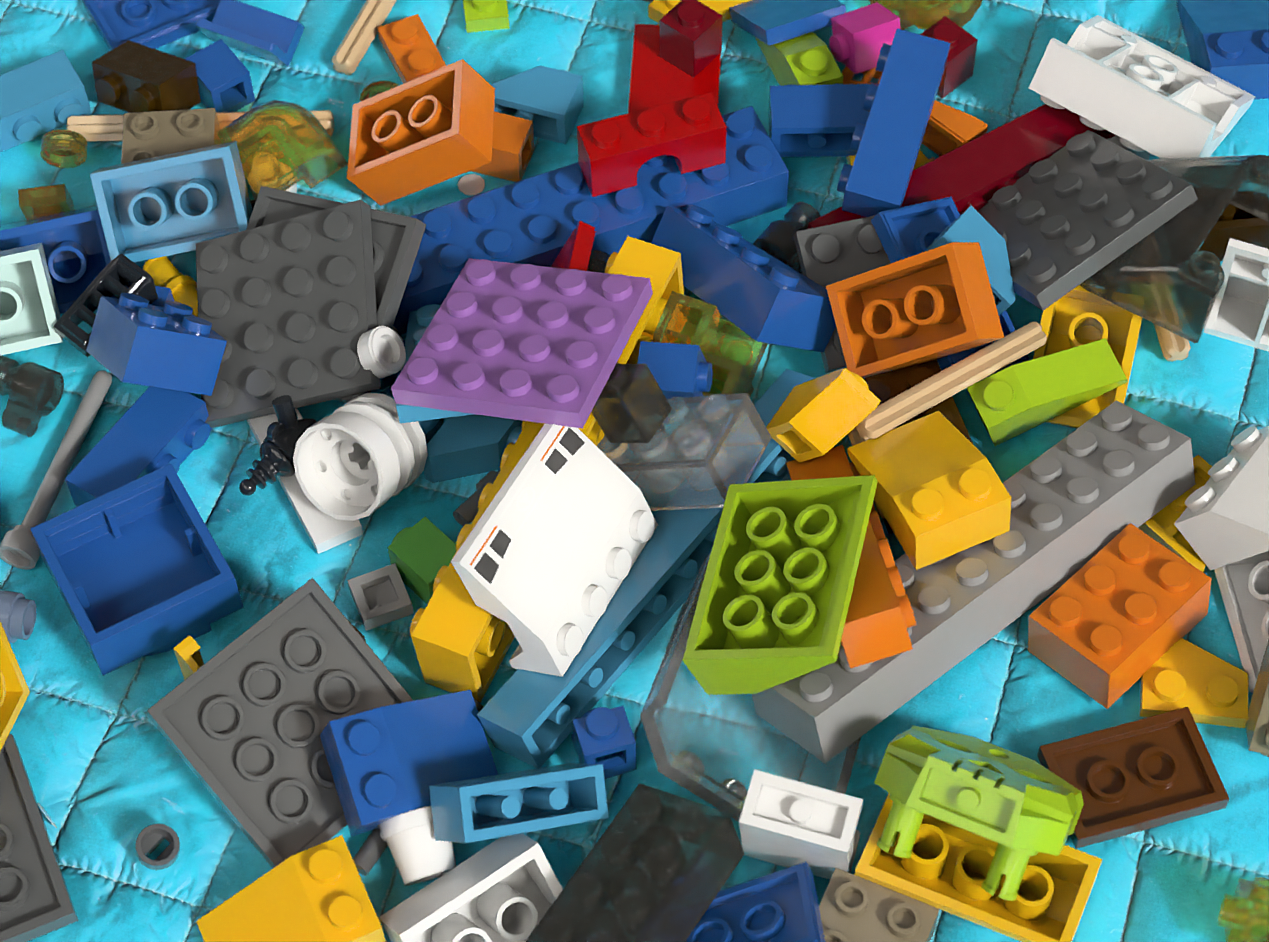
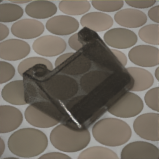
M1267 155L1149 160L1154 165L1192 184L1198 200L1082 282L1080 286L1193 343H1198L1203 335L1215 299L1222 288L1225 278L1218 257L1209 251H1199L1229 203L1269 222V156Z

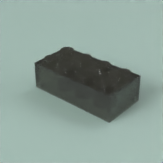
M639 783L525 942H685L744 856V851L729 813Z

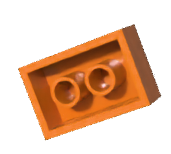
M461 59L354 104L352 107L347 179L382 206L492 163L495 88L465 60Z
M951 242L826 286L847 370L856 373L862 378L930 362L1004 338L979 242Z
M1130 523L1028 616V652L1108 709L1180 638H1183L1208 614L1212 578Z

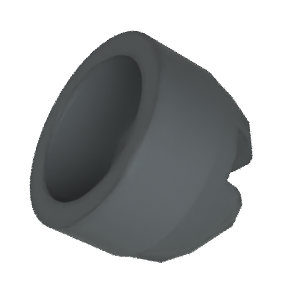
M153 824L144 828L138 835L136 854L139 861L145 867L152 870H163L171 866L178 858L180 841L177 833L171 827L164 824ZM165 838L170 845L155 860L149 859L148 856Z

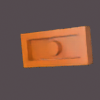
M418 14L377 27L379 40L403 84L446 66Z

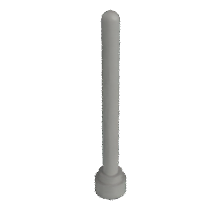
M101 370L94 374L22 524L16 525L13 530L5 533L0 543V558L9 565L26 570L35 567L40 551L30 528L46 521L65 478L111 386L112 376L109 372Z

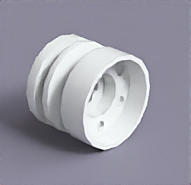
M365 393L351 399L344 406L336 409L333 414L324 417L307 428L297 440L293 462L296 478L305 496L320 511L335 519L356 521L369 516L383 506L391 497L398 495L403 489L414 483L424 471L428 453L425 434L418 421L400 424L393 398L385 394Z

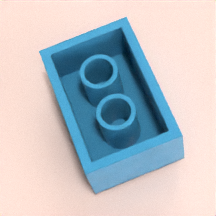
M236 141L103 167L90 174L111 261L120 253L133 262H139L196 250V243L245 231L253 212Z

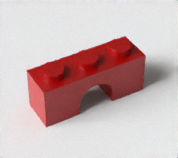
M712 92L577 126L579 164L592 197L637 186L638 170L645 162L657 156H674L681 174L726 163V124Z

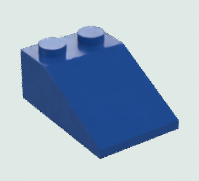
M1177 0L1176 6L1192 64L1254 95V100L1269 99V0Z
M471 690L383 706L333 720L326 725L320 733V738L351 836L378 829L382 822L395 816L431 806L429 790L431 785L498 775L482 723L477 716L478 711Z

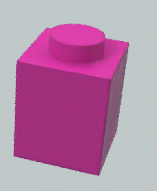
M878 2L832 17L833 36L829 39V45L833 57L855 74L875 68L883 43L892 45L896 29H900V18Z

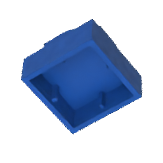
M168 464L30 528L42 559L102 675L110 673L143 656L170 651L189 635L195 639L212 631L211 623L244 608L235 576L172 464Z

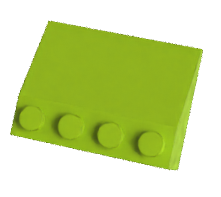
M874 475L729 484L682 658L707 695L757 694L836 662L878 482Z

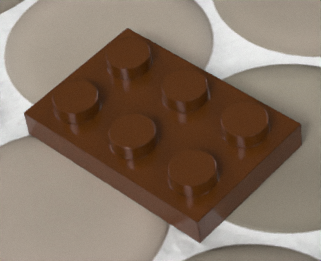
M1189 707L1042 745L1039 747L1037 754L1043 767L1076 787L1082 793L1084 805L1074 832L1070 835L1075 849L1224 809L1229 801V796Z

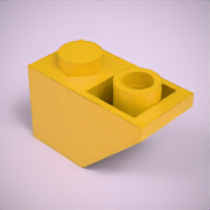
M842 368L794 386L764 431L799 463L825 455L872 413L881 400L868 389V385L862 377L848 371L846 368Z

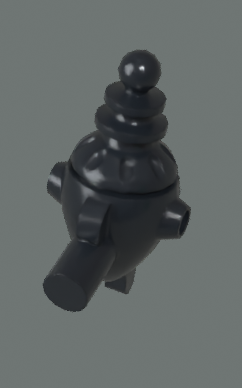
M289 395L279 396L272 401L278 422L271 423L267 428V436L260 446L261 461L255 459L252 462L254 470L249 468L246 471L250 479H244L239 484V490L243 495L250 496L254 494L256 486L264 489L267 486L266 482L273 484L276 481L275 475L288 477L295 474L293 456L297 440L307 428L317 423V421L309 418L298 419L292 398Z

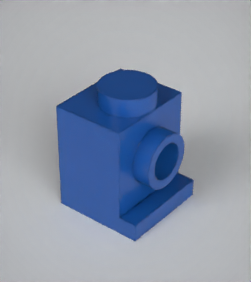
M624 706L612 709L606 707L595 708L584 713L581 718L572 720L573 734H571V739L579 763L603 764L604 779L637 770L636 741ZM620 752V756L595 762V758Z

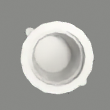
M431 806L395 816L379 825L380 836L383 838V841H387L404 885H413L441 877L456 867L452 842L435 840Z

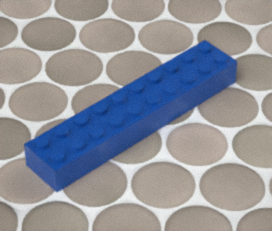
M750 106L722 115L726 124V163L681 174L674 156H657L648 160L640 167L637 173V186L592 197L580 164L577 162L410 216L425 223L426 228L393 326L398 330L399 335L407 333L410 311H417L419 308L431 304L441 305L469 258L551 267L579 221L595 227L594 231H596L587 271L591 272L606 267L610 255L613 252L619 253L627 236L651 243L667 206L685 210L689 204L699 206L714 215L713 221L724 226L786 207L789 170L754 108Z

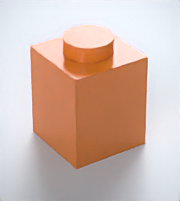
M494 111L492 163L471 171L513 182L521 181L534 151L533 121Z

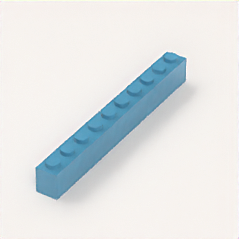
M786 369L654 516L658 526L651 539L644 546L631 567L629 574L624 578L607 605L604 614L597 621L582 645L580 652L575 656L563 677L517 669L500 690L487 702L477 716L495 748L535 768H541L573 731L572 720L581 718L584 713L594 707L704 580L729 484L791 480L786 462L795 459L772 439L764 429L793 387L815 379L814 377Z

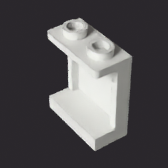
M754 769L739 820L743 855L787 868L807 862L813 875L826 879H831L835 868L850 873L860 839V832L856 827L863 806V799Z

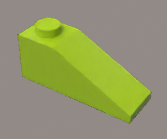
M813 32L770 46L755 37L779 85L843 84V74L828 46Z
M1106 338L1011 365L967 387L994 446H997L1127 383L1128 380Z

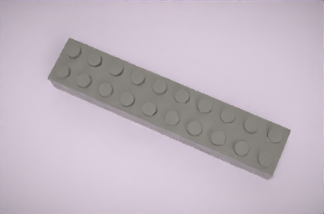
M1116 400L1003 482L1011 496L1009 532L918 570H915L906 553L894 561L899 570L905 593L908 595L917 623L916 626L907 628L913 650L850 669L841 641L836 662L757 694H752L756 714L826 764L1063 585L1127 525L1131 523L1138 528L1194 486L1195 475L1191 438Z

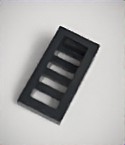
M120 253L100 272L53 326L55 332L85 356L89 357L90 354L86 349L91 332L87 334L77 325L84 321L90 327H93L96 316L93 312L98 309L101 296L110 298L115 296L119 299L121 293H129L141 296L149 300V304H152L158 299L152 277Z

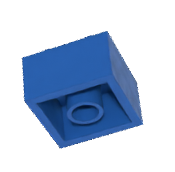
M121 293L119 299L101 296L86 351L121 382L212 396L227 340L211 329V322L195 317L192 314L193 308L174 301H165L163 307L150 305L149 300L141 296Z

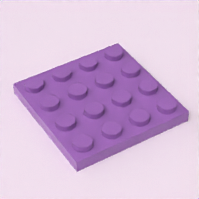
M469 258L393 384L391 391L395 404L583 429L653 294L650 278Z

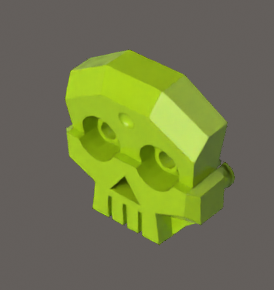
M913 725L911 729L897 735L888 744L874 782L889 792V798L893 801L881 838L877 842V846L880 849L889 852L890 847L895 846L900 832L893 855L910 858L924 814L940 819L998 843L986 879L981 887L989 894L994 895L996 889L998 890L1003 874H1005L1006 879L999 898L1011 901L1017 898V891L1030 855L1035 856L1038 852L1058 856L1065 846L1067 837L1073 834L1084 805L1082 793L1079 789L1030 758L973 736Z

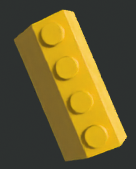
M888 793L854 875L1020 942L1073 941L1103 859L1067 845L1064 846L1058 856L1038 852L1035 856L1030 855L1017 891L1016 900H1005L999 898L1006 879L1005 874H1003L998 890L996 889L994 895L989 894L981 887L986 879L998 845L995 841L924 814L910 858L893 855L900 832L895 846L890 847L889 852L880 849L877 846V842L881 838L893 801L889 798L890 793Z

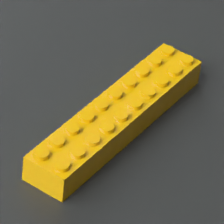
M627 236L619 253L613 252L610 255L605 267V273L650 278L653 294L583 429L579 428L606 456L610 453L639 399L634 389L640 341L668 343L685 311L681 253ZM522 421V431L515 443L510 442L503 452L500 472L494 483H487L481 492L478 512L471 524L467 523L462 527L456 541V553L545 423ZM451 562L449 566L443 565L438 571L433 584V595L426 608H420L415 613L409 631L425 683L450 693L471 690L473 698L480 703L515 637L508 623L474 603Z

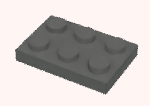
M876 215L797 231L793 237L802 274L826 288L827 285L890 264L891 262L871 222V219ZM835 327L824 353L821 352L826 373L842 368L847 369L837 327Z

